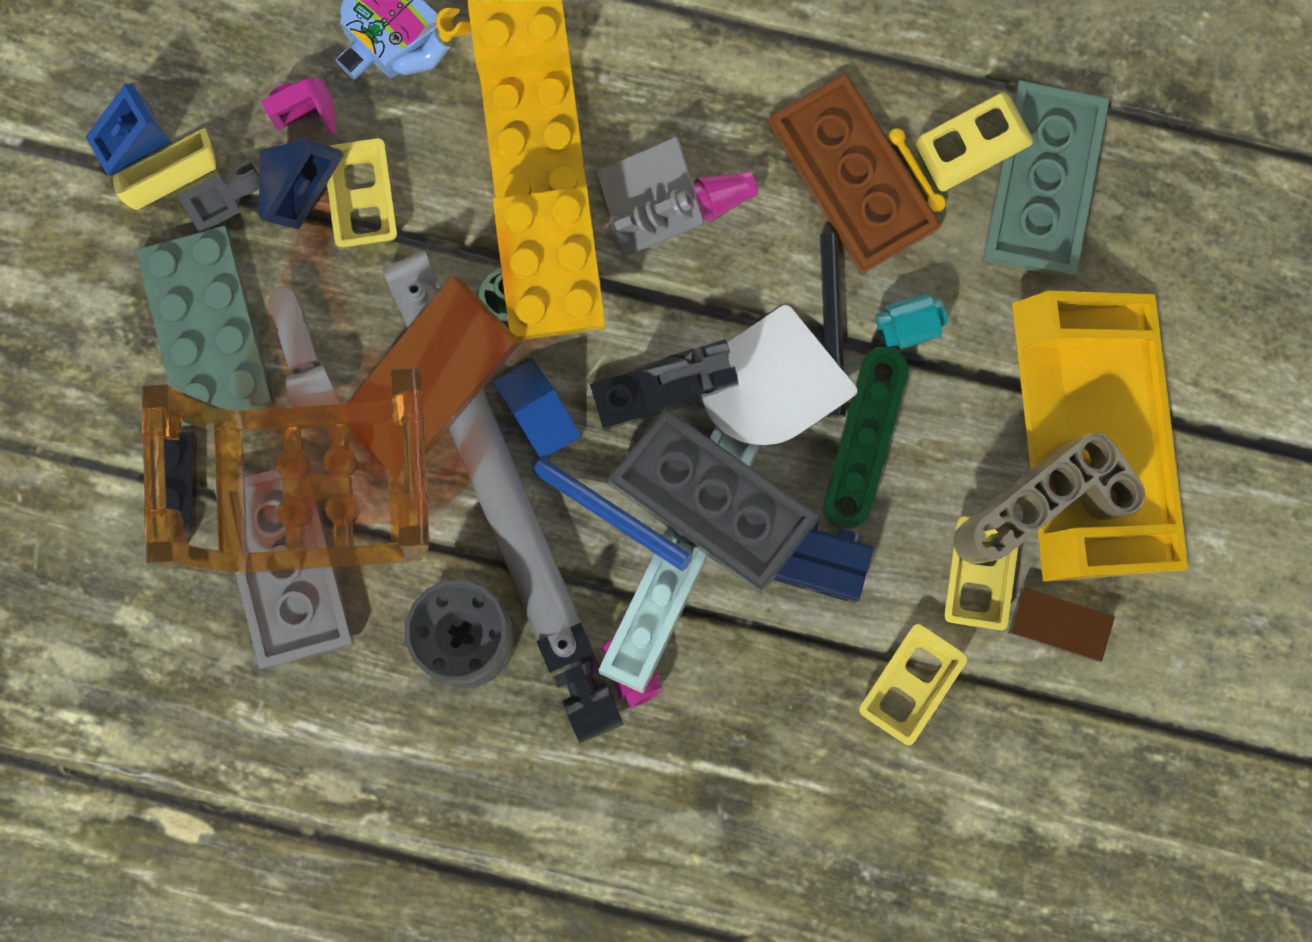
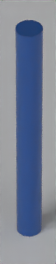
M540 459L534 466L533 474L680 571H684L691 563L693 556L546 459Z

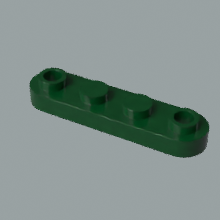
M884 346L871 350L865 356L859 368L855 383L857 394L850 401L823 500L825 517L832 525L840 529L858 527L868 518L872 509L908 375L906 359L898 350ZM876 366H886L890 370V378L888 380L878 379L874 373ZM841 498L851 499L855 506L853 513L843 514L840 512L838 501Z

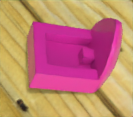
M307 78L296 84L291 82L284 83L274 88L269 93V97L261 100L269 119L277 131L318 111L330 135L335 134L334 105L331 94L323 79Z

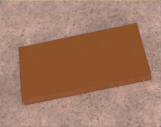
M847 73L840 75L768 117L767 123L833 231L838 233V239L861 276L939 231L942 227Z
M451 276L337 415L396 480H404L522 342L460 277Z

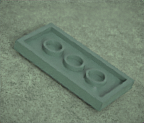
M1019 80L1015 86L1013 102L1033 137V143L1030 147L1001 161L982 261L1073 279L1077 275L1109 98Z
M221 226L135 250L180 427L188 429L274 405L273 395L229 229L226 226Z

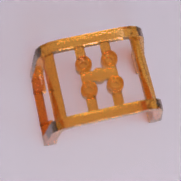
M391 370L392 399L255 410L222 409L189 396L168 384L141 387L146 564L214 574H247L389 565L423 560L430 546L424 439L425 417L423 416L421 370ZM182 422L206 430H214L218 550L189 545L181 512L174 509H166L164 439L168 441L178 440ZM386 423L392 543L354 546L353 523L360 515V508L353 498L352 475L357 470L358 461L354 453L349 449L348 425ZM329 427L330 449L324 455L323 463L330 476H324L321 473L309 475L311 465L309 459L302 453L301 428ZM282 430L283 452L277 457L275 465L277 472L282 476L283 500L278 506L277 514L279 520L286 525L287 550L247 553L243 432ZM329 498L325 511L328 518L334 524V547L306 549L305 527L311 522L313 516L312 509L306 502V499L321 502Z

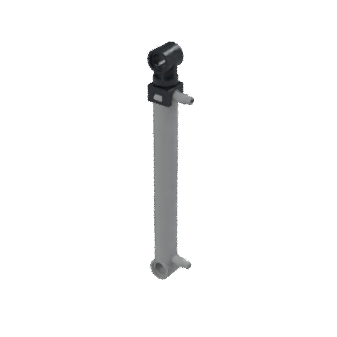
M426 251L382 268L407 329L441 289ZM482 389L449 427V430L535 634L536 642L549 673H554L563 668L565 669V672L554 676L553 679L557 688L567 686L570 696L562 699V703L573 731L581 744L621 727L624 723L607 682L604 681L596 684L593 673L599 671L600 668L597 660L594 659L582 663V660L595 655L574 607L484 389Z

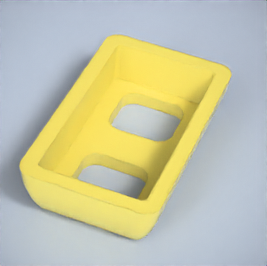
M1001 92L920 135L916 141V147L937 188L940 191H946L1030 147L1033 143V137L1012 98L1007 93ZM992 109H1000L1009 128L999 136L986 140L976 125V119ZM951 131H957L966 145V152L950 162H943L934 147V142Z
M205 128L200 129L114 174L112 178L115 194L127 206L138 210L215 170L216 157L207 130Z
M376 138L329 145L330 147L340 149L344 154L327 182L335 244L341 248L395 240L397 230L384 141ZM371 163L374 166L375 184L369 188L348 189L345 179L346 167ZM377 207L380 210L381 229L377 232L355 234L351 223L352 211Z
M960 517L957 521L956 530L970 517ZM995 529L985 531V538L998 532ZM953 547L944 614L947 622L1001 631L1008 627L1018 547L1007 556L996 560L995 564L990 567L964 561ZM965 583L986 585L991 589L990 606L986 613L967 611L961 608V590Z
M920 624L914 625L859 708L860 714L905 745H912L967 663L966 655ZM918 647L923 648L938 658L941 663L937 673L928 683L921 681L906 670L908 659ZM891 687L899 688L915 701L914 708L903 722L896 721L880 709V702Z

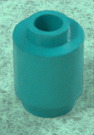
M929 293L887 305L884 308V312L875 314L877 329L883 345L891 348L896 347L898 350L942 337V327L948 325L942 301L940 299L933 300Z

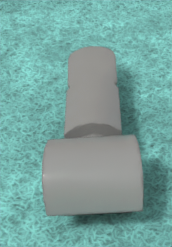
M278 288L270 295L269 306L276 327L279 329L278 335L289 370L293 373L287 376L286 387L291 407L299 418L338 405L339 402L327 373L320 363L300 300L290 289Z

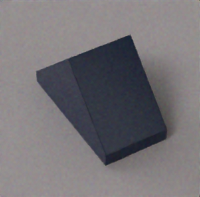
M301 139L260 151L259 216L261 219L300 229L344 156L341 150Z

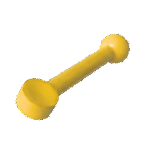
M899 128L892 129L888 133L890 144L897 146L928 199L927 203L933 213H940L945 207V199L943 196L935 194L905 143V132Z

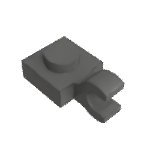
M247 160L235 166L224 178L221 177L216 168L175 190L198 231L203 232L240 213L241 210L236 200L259 190L260 178L251 161Z

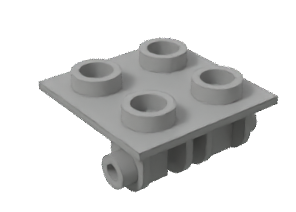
M674 137L597 171L610 214L609 223L603 226L604 233L610 242L618 241L622 257L629 256L705 224L679 137Z

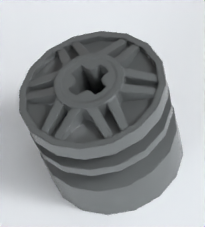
M446 580L427 588L412 603L405 621V643L412 660L427 675L455 688H477L495 680L508 666L515 648V627L507 610L483 586L467 580ZM471 626L469 633L475 638L470 646L462 643L457 649L459 641L454 637L455 632L458 629L466 632Z

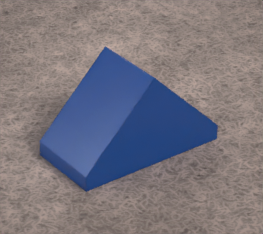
M132 83L124 84L86 135V139L107 175L115 174L171 143L151 105Z
M533 358L493 382L540 459H547L581 438L578 429L555 389Z

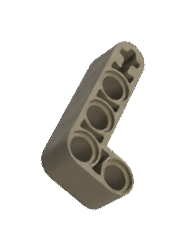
M1091 433L1063 443L961 524L954 536V548L964 561L971 564L998 560L1011 553L1077 498L1080 499L1093 517L1100 520L1112 519L1137 512L1144 503L1145 489L1141 480L1115 443L1102 433ZM1084 449L1089 453L1090 466L1086 464L1083 458ZM1050 475L1057 483L1056 494L1049 486ZM1111 487L1117 494V504L1111 498ZM1015 502L1023 510L1022 522L1014 514ZM995 529L998 532L991 534L985 539V531Z

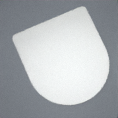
M783 305L727 342L730 349V354H728L731 367L735 366L739 385L702 399L712 422L729 437L752 445H772L787 441L802 433L857 394V388L794 310L788 305Z

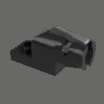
M726 339L636 366L633 372L590 384L603 431L660 415L665 408L674 411L691 406L694 400L738 386L739 381L735 366L731 367L728 354H730V349Z

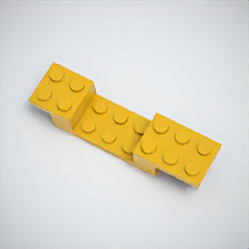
M467 0L475 63L481 82L495 193L493 207L509 330L519 340L606 329L562 0Z

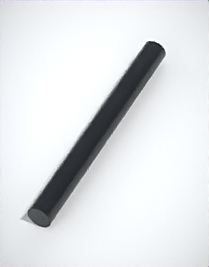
M829 232L820 234L824 348L844 371L838 233ZM845 403L829 413L827 417H846Z

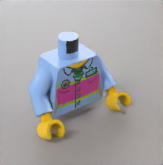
M343 0L340 9V25L352 44L336 58V61L354 80L372 63L389 78H393L398 74L405 76L432 70L453 46V37L468 35L471 31L470 22L461 21L454 28L453 20L459 14V8H444L437 14L423 0Z

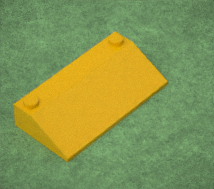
M1049 290L1012 303L1030 470L1063 443L1091 433H1102L1115 443L1141 480L1145 489L1144 503L1133 514L1100 520L1093 517L1080 499L1077 498L1040 528L1037 533L1043 582L1189 570L1156 294ZM1084 449L1083 458L1086 464L1090 466L1089 453ZM1050 475L1049 486L1056 494L1057 483ZM1111 487V498L1117 504V494Z

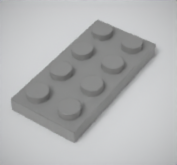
M304 461L215 485L214 490L259 669L274 667L354 645L309 463Z

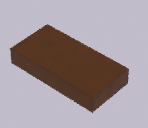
M1024 587L1021 588L1008 633L1096 662H1102L1115 616Z

